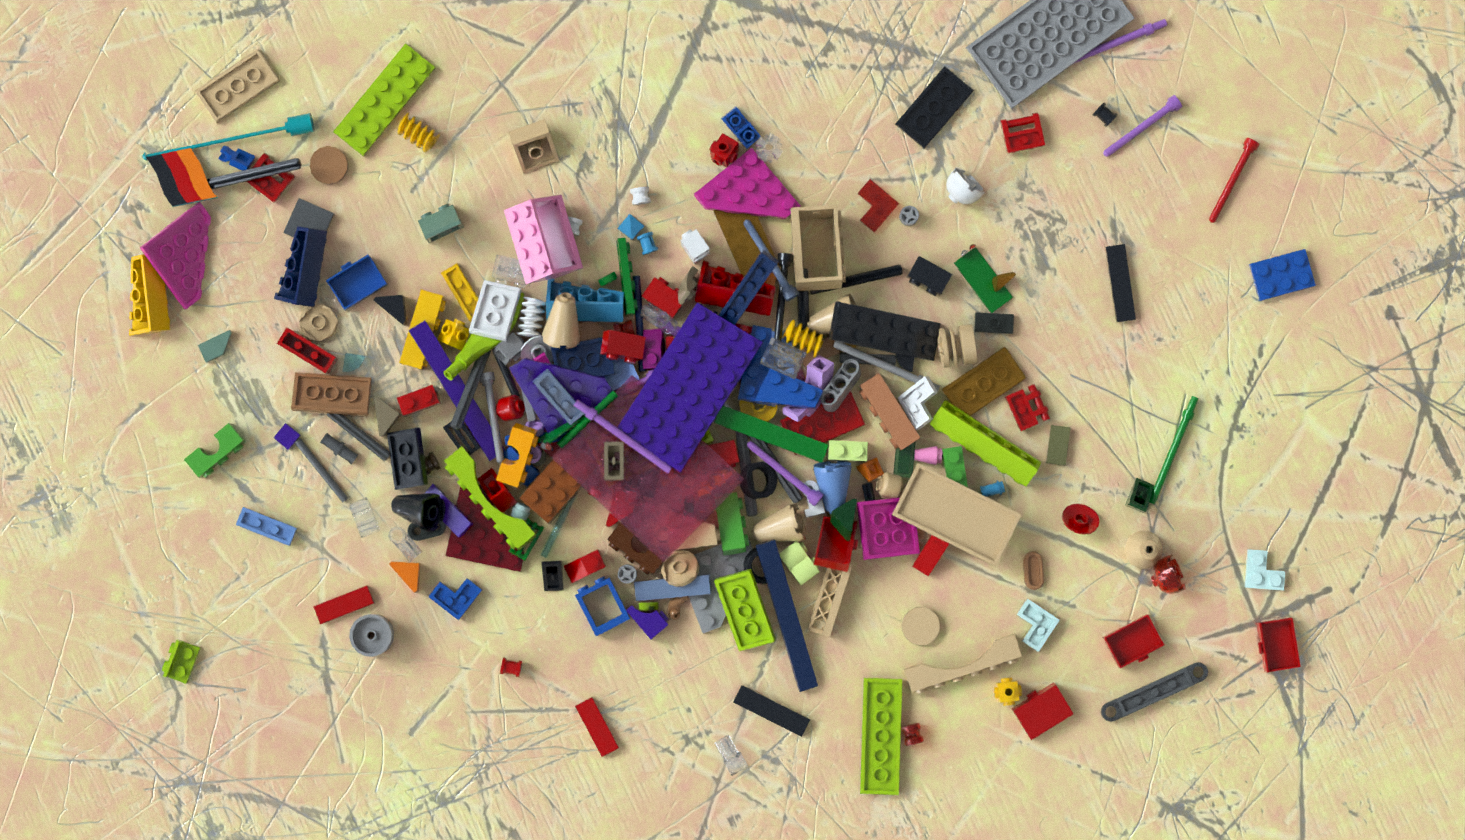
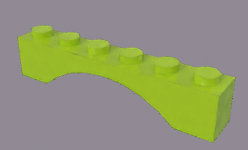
M462 446L444 460L447 464L445 469L451 476L455 474L459 478L457 481L459 486L463 490H469L471 493L470 499L475 505L479 503L484 508L481 512L488 520L490 518L496 523L494 528L500 535L504 532L508 537L506 542L512 549L516 547L518 550H521L536 537V534L523 519L506 515L487 501L478 484L476 462Z

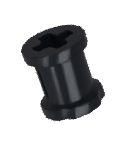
M1103 102L1092 115L1094 117L1097 116L1105 123L1104 126L1107 127L1118 114L1111 112L1106 107V103Z

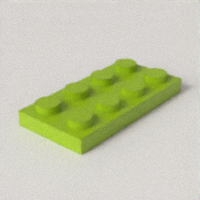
M748 569L716 578L714 583L738 650L743 651L775 642L776 638L752 570Z

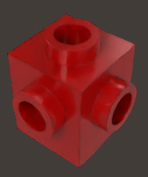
M722 133L719 139L713 141L709 150L712 161L718 166L723 165L727 168L738 157L740 150L739 142Z

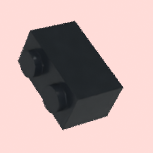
M918 256L907 278L910 279L909 282L917 287L922 285L927 288V293L936 297L937 294H942L952 274Z

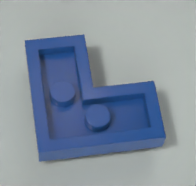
M468 578L456 593L442 582H439L428 597L457 620H460L482 589Z

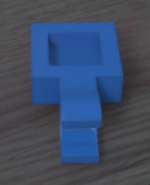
M223 146L220 150L222 153L219 156L220 161H230L229 165L242 171L248 170L255 160L254 155L239 148L237 151H233L229 147Z

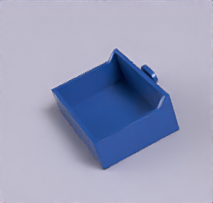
M369 254L353 264L350 261L341 266L342 271L326 280L345 311L388 285Z

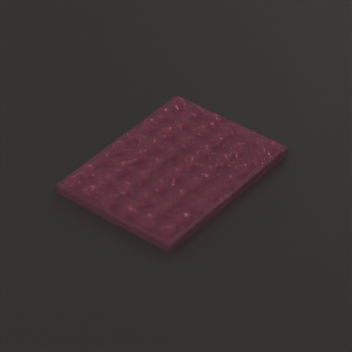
M631 375L615 392L618 397L603 409L599 415L618 427L642 390L643 385ZM594 420L552 456V459L663 563L744 481V478L703 440H701L681 473L673 468L669 473H666L624 442V481H604V442L623 441ZM620 452L614 453L616 461H620ZM608 457V461H612L613 457ZM608 464V473L612 472V470H620V464H616V467H613V464Z

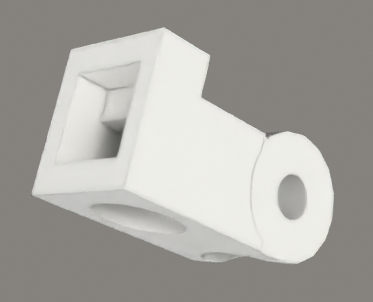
M812 480L804 482L811 490H819L816 482ZM822 499L815 507L808 502L809 509L804 510L806 518L825 513Z

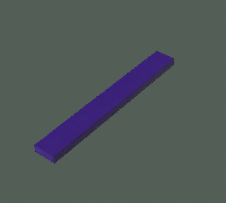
M424 320L408 331L457 408L465 384L459 374L452 381L445 377L444 370L452 363ZM473 398L464 421L487 459L491 461L496 458L492 429Z

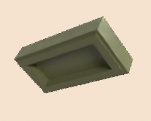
M1051 425L1046 463L1066 465L1071 427Z

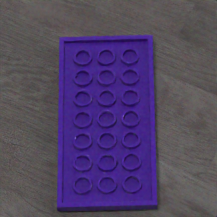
M696 303L617 428L681 473L763 342L701 304Z

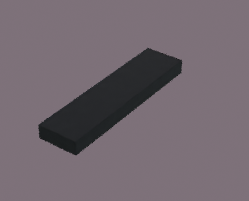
M1125 244L1107 246L1105 250L1116 323L1136 320Z
M741 685L733 703L801 737L810 719Z

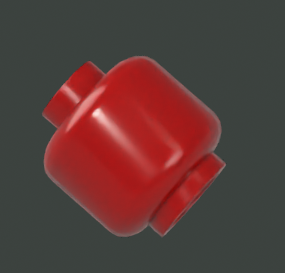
M510 395L498 400L496 413L502 420L512 421L520 419L524 414L525 405L519 396Z

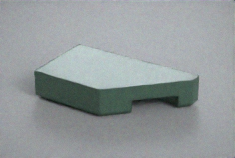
M231 330L198 345L206 363L224 355L232 334Z

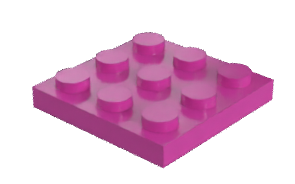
M900 498L857 502L863 560L920 554L917 527L892 515Z

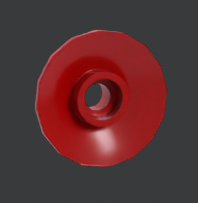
M1071 504L1062 513V520L1065 526L1075 533L1082 535L1091 534L1099 527L1100 520L1097 513L1086 505Z

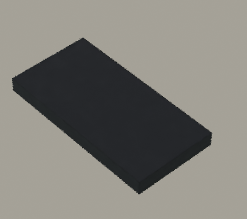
M944 66L895 125L925 149L974 90Z

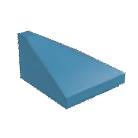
M629 214L617 229L633 240L643 229L644 225Z

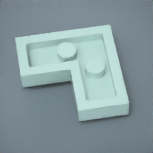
M1247 549L1244 588L1284 591L1285 571L1266 570L1267 551Z
M1026 599L1016 614L1032 625L1022 642L1037 652L1040 651L1060 621L1029 599Z

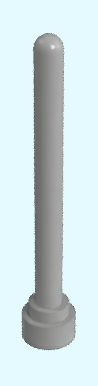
M494 372L482 373L480 383H482V386H485L496 459L501 464L504 460L492 387L495 376Z

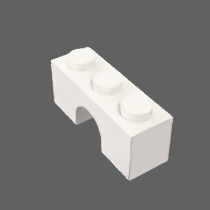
M690 229L682 235V240H680L681 246L694 264L710 254V248L697 229L695 231Z

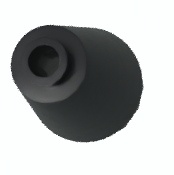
M435 493L397 495L391 502L392 511L422 530L430 532L438 529L439 526L437 525L439 521H443L446 509L444 500L439 497V494Z

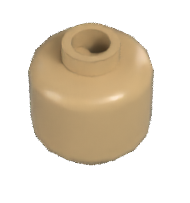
M884 473L878 477L876 482V490L879 495L889 499L898 498L906 487L902 477L892 473Z

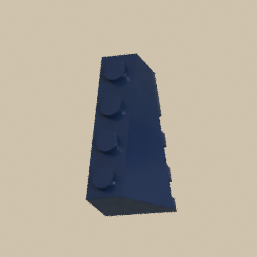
M297 226L290 247L292 254L291 257L286 259L285 266L287 269L284 277L280 278V291L275 293L274 299L295 305L315 307L327 231Z

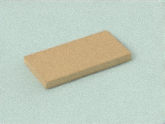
M257 49L195 90L215 122L218 123L280 80L261 51Z

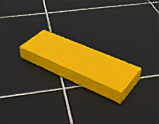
M456 263L441 272L471 322L478 297Z

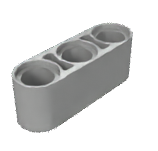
M846 360L824 389L820 400L826 411H836L859 380L861 370L856 360ZM850 368H856V371L853 373L847 372ZM839 383L845 384L843 388L836 387ZM828 398L834 399L832 403L825 402Z

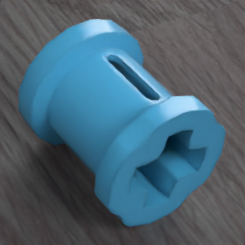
M653 232L636 237L641 243L643 255L659 250L655 246L652 237Z

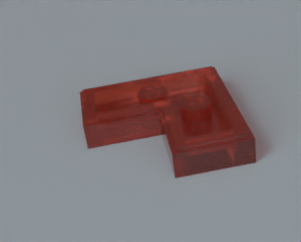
M871 179L858 192V195L871 205V208L860 219V222L875 233L899 203Z

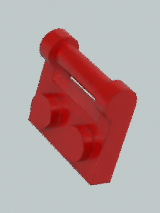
M1038 112L1032 113V116L1018 119L1000 120L1007 154L1045 146ZM1034 123L1035 128L1009 133L1008 128Z
M264 153L252 168L275 162L269 158V155ZM288 172L278 174L284 179L281 184L271 176L246 182L275 203L287 186L294 180L295 175Z

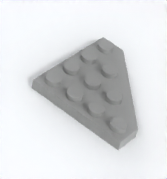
M750 541L744 553L723 556L721 544L695 554L699 563L698 575L710 574L712 594L689 596L702 633L721 627L726 613L714 580L744 571L743 563L749 551L753 550Z

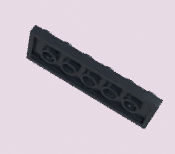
M835 302L829 340L934 361L941 323L843 302Z

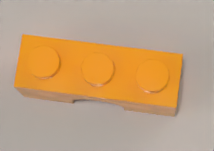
M515 423L507 445L518 450L519 459L509 460L505 458L501 462L496 478L497 481L517 488L521 482L525 483L528 472H525L527 465L530 466L533 459L531 450L532 447L536 448L539 437L536 436L538 430Z

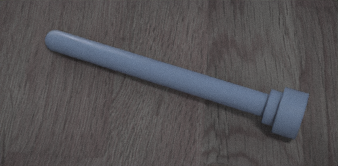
M745 220L744 226L760 252L765 250L770 254L751 221ZM776 265L772 272L782 286L783 297L788 302L797 297L799 292L796 287L789 285L780 268Z

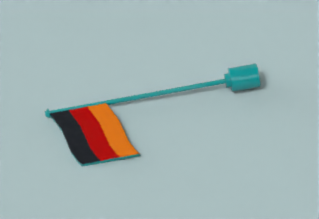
M311 113L288 117V122H285V126L151 154L144 153L142 157L144 160L148 159L153 167L162 191L172 207L218 198L210 188L202 165L192 149L286 130L291 136L311 133L315 131Z

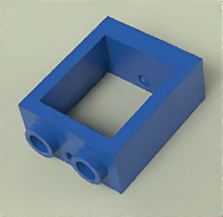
M605 576L595 580L596 585L590 588L586 585L578 589V594L575 595L595 636L631 619L611 579H606ZM608 585L622 615L597 627L582 597Z

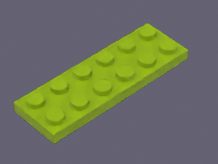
M405 43L333 132L364 156L435 70V67Z
M864 678L860 794L899 795L902 679Z

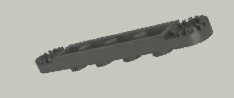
M1200 662L1188 665L1105 703L1101 708V715L1107 721H1116L1205 680L1208 676V669ZM1197 666L1203 669V675L1199 678L1193 675V670ZM1113 706L1116 709L1115 716L1108 717L1105 713L1106 708Z

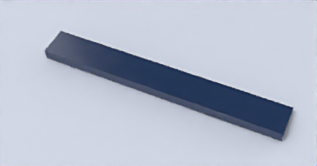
M773 539L758 544L756 549L798 690L802 692L817 687V680L776 541Z

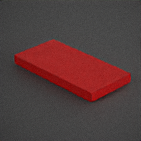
M851 391L836 411H826L821 403L810 417L805 415L799 422L790 417L780 420L783 428L823 443L865 425ZM830 398L827 399L825 402L832 403L834 399Z

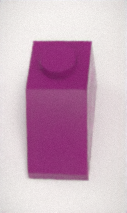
M663 328L643 331V336L646 337L643 369L656 368L665 353Z

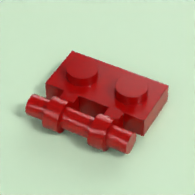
M1035 384L1028 386L1031 393L1029 395H1025L1024 390L1021 389L1005 396L1020 432L1039 424L1036 419L1038 415H1041L1043 421L1050 419L1047 405L1044 406L1040 397L1042 394L1040 390H1037ZM1029 400H1034L1037 410H1032Z

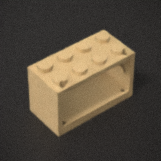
M837 205L791 208L795 286L798 291L842 289V283L846 282V268L842 267L845 259L844 248H840V245H843V229H839L841 227L842 215L841 210L837 211ZM833 218V252H835L837 276L804 278L800 220Z

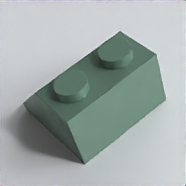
M445 204L438 208V212L433 214L431 212L425 213L421 216L422 219L418 220L428 243L464 227L453 205Z

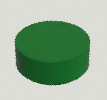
M614 271L598 279L600 286H604L616 280L617 275Z

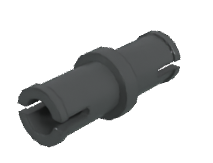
M328 433L325 434L320 442L331 449L334 455L341 456L351 465L358 457V454L346 447L344 442L340 443Z

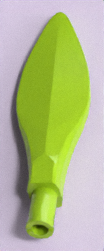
M523 292L520 294L509 333L515 326L522 309V302H524ZM470 334L465 346L455 357V361L444 370L445 377L452 381L462 370L466 371L475 360L495 348L502 341Z

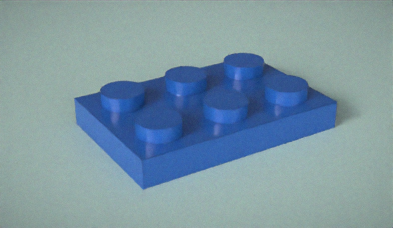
M1306 249L1249 264L1259 301L1316 286Z

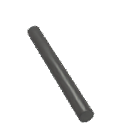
M298 439L295 442L296 446L342 503L348 499L347 495L302 439Z

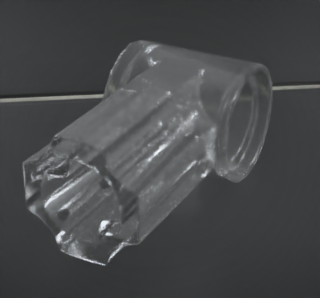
M651 303L642 307L640 316L665 334H672L677 330V321L667 312L662 311Z
M395 526L389 531V540L395 544L409 562L423 552L403 527ZM394 530H400L403 533L401 540L393 538Z
M729 734L714 742L731 776L748 767L741 752H738Z

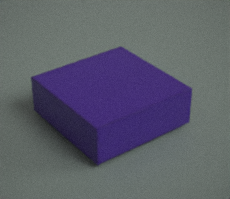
M285 423L273 438L289 450L301 435Z

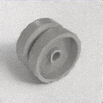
M368 614L359 617L353 623L349 639L352 647L358 653L374 657L385 653L391 647L394 641V630L387 618L379 614ZM369 632H373L375 634V637L373 639H369Z

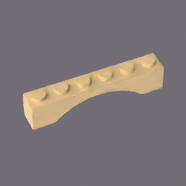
M1012 634L996 639L980 658L965 666L953 669H940L919 664L904 669L911 692L915 691L916 694L927 691L926 687L934 685V688L944 686L945 681L951 679L953 682L963 680V675L966 674L975 676L981 674V670L989 668V671L1000 668V663L1007 662L1009 665L1018 662V658L1022 657L1016 636Z

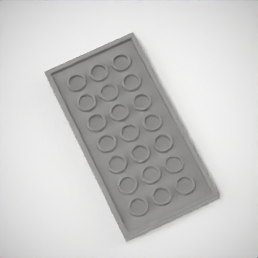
M1030 0L968 45L966 49L1012 109L1134 20V17L1121 0Z

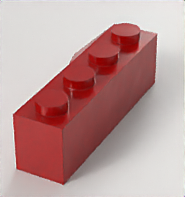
M703 260L695 302L724 308L744 277L737 272L735 275L726 272L725 268L721 266L717 268L709 265L710 262ZM764 283L745 311L770 316L776 287Z

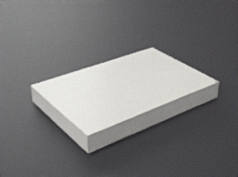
M484 280L469 333L506 342L520 298L521 288Z

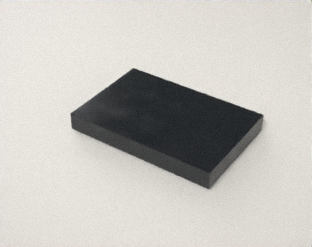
M420 427L387 433L395 490L428 485Z

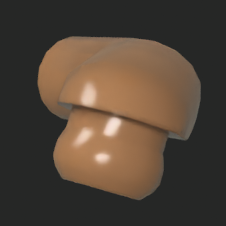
M686 596L675 597L669 601L667 613L671 619H679L680 605L686 602L688 598Z

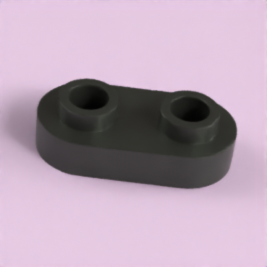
M439 521L440 528L438 530L430 532L421 529V533L416 535L414 530L417 526L411 523L407 530L408 536L415 541L440 536L445 532L446 524L443 521Z

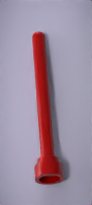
M1246 137L1243 143L1244 151L1209 217L1211 223L1216 222L1250 154L1257 151L1260 144L1255 140Z

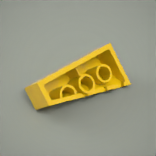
M144 254L131 257V283L134 284V288L130 293V300L133 301V312H130L129 320H133L132 329H129V336L170 330L165 282Z

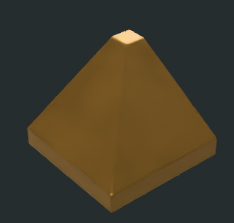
M1010 272L994 277L992 279L994 291H999L1016 273Z

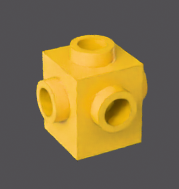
M446 319L437 340L462 350L470 334L469 329L464 327L465 323L458 319H455L454 322Z
M1002 678L1001 682L996 683L997 687H994L995 699H998L1000 703L1003 702L1004 706L1015 705V701H1019V696H1022L1021 684L1018 685L1017 681H1012V678ZM1008 688L1012 690V694L1010 696H1007L1005 694V691Z

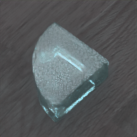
M345 353L342 372H351L358 369L364 362L365 356Z

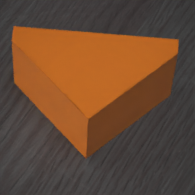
M395 561L389 563L408 587L416 593L419 590L420 563Z

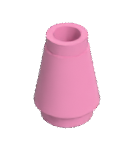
M934 446L915 449L914 460L933 465L941 464L942 448Z

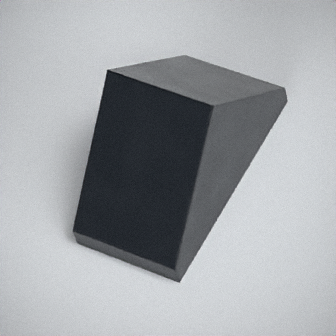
M404 295L382 296L373 299L402 325H406Z
M562 561L542 562L544 591L564 590Z

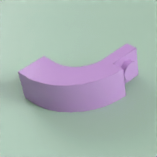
M818 355L807 365L805 382L824 391L832 380L834 363ZM819 400V402H818V404H817V406H816V409H817V408L819 407V405L821 404V400ZM786 405L783 408V414L799 422L805 415L810 417L816 409Z

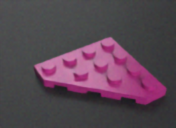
M752 148L694 193V197L704 209L712 211L721 210L728 213H745L753 216H770L786 219L791 215V208L800 207V204Z
M201 202L194 204L140 247L183 309H188L202 295L201 284L202 279H204V260L208 247V228L211 223V216Z

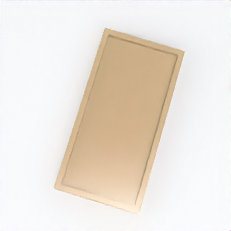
M917 463L892 513L893 516L995 567L1021 517V514Z

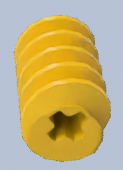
M406 113L398 126L397 134L400 136L404 134L405 140L410 138L411 144L417 142V148L423 146V152L429 151L436 144L440 133L437 136H433L434 129L427 132L428 125L421 128L422 121L415 124L416 117L414 116L409 120L410 113Z
M795 320L788 324L782 336V339L786 337L787 344L793 340V347L800 344L801 351L807 347V354L813 350V357L817 356L824 342L822 340L823 334L815 337V330L809 334V327L802 330L801 323L795 327Z

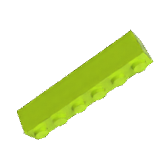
M944 400L930 422V425L936 431L943 432L949 436L950 440L963 445L967 451L975 453L984 462L995 466L999 472L1012 477L1018 484L1027 486L1042 463L947 400Z

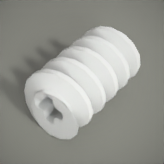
M523 297L528 300L527 302H522V305L527 309L521 310V313L525 316L520 317L519 320L524 324L518 325V328L523 331L517 332V335L530 338L541 335L536 329L542 328L538 321H543L544 318L539 316V314L545 313V310L540 307L545 306L546 303L540 299Z

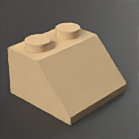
M545 119L509 131L523 174L559 161Z

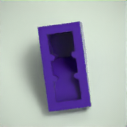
M633 605L626 610L650 640L669 625L666 622L669 618L662 610L660 612L655 610L652 613H645L639 611Z

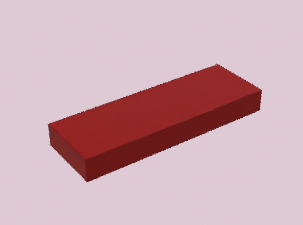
M367 585L313 607L319 623L323 624L374 604V600Z
M593 697L575 706L601 757L619 748Z

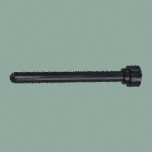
M778 253L777 260H779V266H781L780 270L787 280L788 267L793 263V254ZM780 283L774 343L777 345L782 342L785 298L783 297V288Z

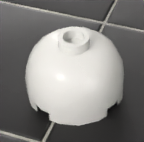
M956 167L947 179L946 186L950 193L948 197L956 204L958 202L972 204L984 194V189L974 177L964 175L965 170Z

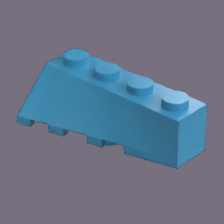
M555 279L548 280L546 320L549 317L556 297L561 293H569L576 301L578 321L623 322L624 292L604 288L594 290L588 285L582 284L581 287L572 286L571 282L563 281L562 284L556 283Z

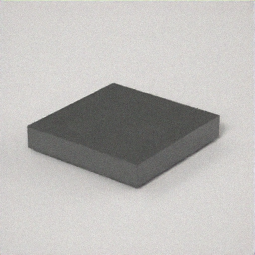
M299 198L283 233L294 238L297 226L327 231L334 213Z

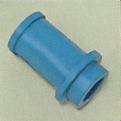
M997 480V483L980 486L982 495L985 497L997 494L1002 495L1005 492L1003 481L999 482Z

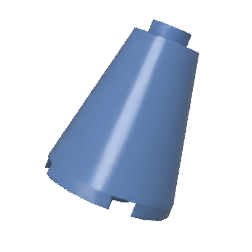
M831 461L816 463L813 466L819 491L824 494L822 498L825 511H828L829 514L846 503L852 469L851 462L837 461V463H831Z

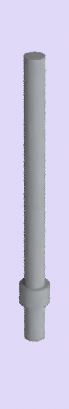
M835 341L833 347L915 384L924 377L912 374L842 342ZM933 383L938 392L940 385Z

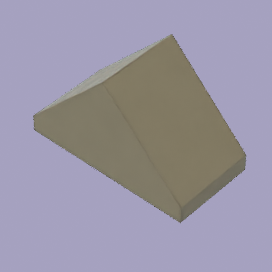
M377 397L374 398L379 436L382 437L386 436L401 414Z
M604 442V481H624V442Z

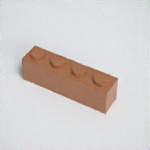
M879 373L859 386L861 389L858 391L864 401L868 400L871 404L869 407L874 417L878 416L881 420L879 425L884 433L888 432L892 437L889 441L895 450L899 448L902 451L920 439V436Z

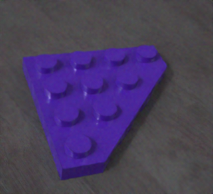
M525 358L509 367L547 433L562 426L567 421L533 383V380L546 369H549L575 401L580 400L589 408L597 406L612 392L605 377L594 376L585 372L534 361L529 358Z

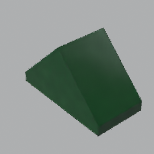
M1136 478L1125 506L1142 513L1146 512L1154 485Z
M854 498L831 511L830 522L846 541L851 539L857 499Z

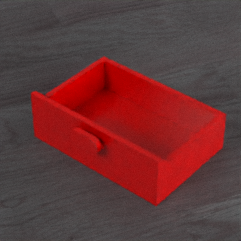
M823 516L814 565L848 572L852 550H856L858 540H855L858 521L853 522L851 539L846 541L830 522L831 517Z
M1148 614L1102 637L1118 668H1122L1136 660L1140 663L1149 658V653L1165 645Z
M1293 617L1257 622L1259 654H1262L1264 672L1268 673L1301 667Z
M1054 682L1039 692L1033 690L1026 695V700L1011 708L1031 740L1074 714Z

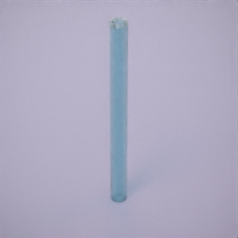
M578 493L561 511L540 554L541 556L548 557Z

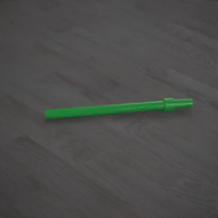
M1191 396L1187 408L1184 409L1181 415L1183 417L1153 488L1149 502L1155 505L1189 421H1192L1195 413L1193 412L1199 400L1197 397Z

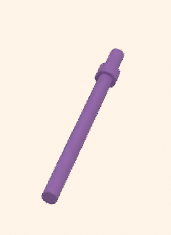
M1163 19L1153 24H1145L1143 28L1098 45L1075 63L1143 35H1151L1154 31L1166 27L1167 22Z
M580 400L575 402L573 406L586 414L585 417L592 421L593 419L666 473L670 472L672 469L670 465L660 460L648 449L600 416L593 407L589 408Z

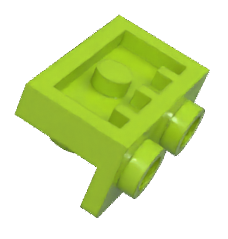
M176 640L175 643L172 642L169 649L170 658L168 661L165 660L162 667L163 676L187 684L201 648L182 640Z

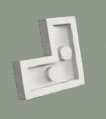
M928 376L923 377L897 398L915 430H920L933 420L924 403L938 392Z

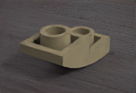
M693 266L679 287L678 301L681 305L686 300L690 301L696 293L694 288L698 283H696L697 278L695 275L699 270Z

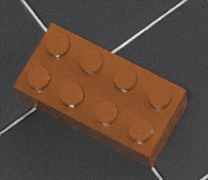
M570 441L519 499L548 524H551L599 467L595 461Z

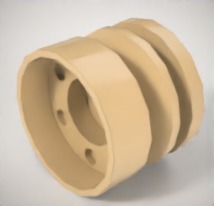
M972 324L959 326L958 335H954L952 327H948L949 336H946L944 328H939L938 350L944 368L949 367L950 358H952L954 367L957 366L958 357L962 358L964 365L977 363Z

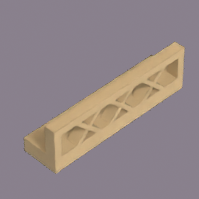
M850 563L848 572L842 571V573L836 576L832 573L831 568L826 569L807 630L830 637L853 563ZM829 573L832 575L830 579H828ZM834 579L837 585L836 591L828 594L825 589L826 583ZM825 591L827 596L822 598L823 592ZM833 594H835V595H834V598H833V601H832L831 598H830V596H832ZM828 598L831 607L829 610L822 612L819 607L820 601ZM819 609L821 614L816 616L817 611ZM829 612L828 617H827V620H826L824 614H826V613ZM822 616L825 621L824 629L813 628L814 620Z

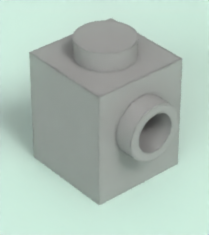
M512 332L508 336L507 341L500 342L493 352L506 366L513 359L517 361L521 358L520 353L524 341L519 335H515Z

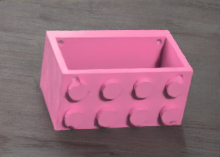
M562 195L530 199L504 210L526 284L556 279L583 268Z

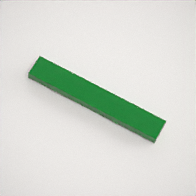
M726 406L722 407L714 421L715 424L820 463L823 462L828 448V444Z

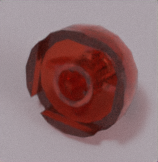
M1172 554L1155 563L1153 567L1154 575L1151 576L1154 587L1158 586L1166 594H1175L1186 589L1185 583L1181 584L1180 580L1184 578L1176 559H1172Z

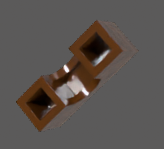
M621 521L607 539L610 541L609 546L617 552L619 549L625 553L624 558L632 564L634 561L640 564L639 569L645 574H654L667 556L653 545L646 552H636L632 548V539L637 533Z

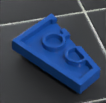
M770 367L754 402L816 409L823 390Z

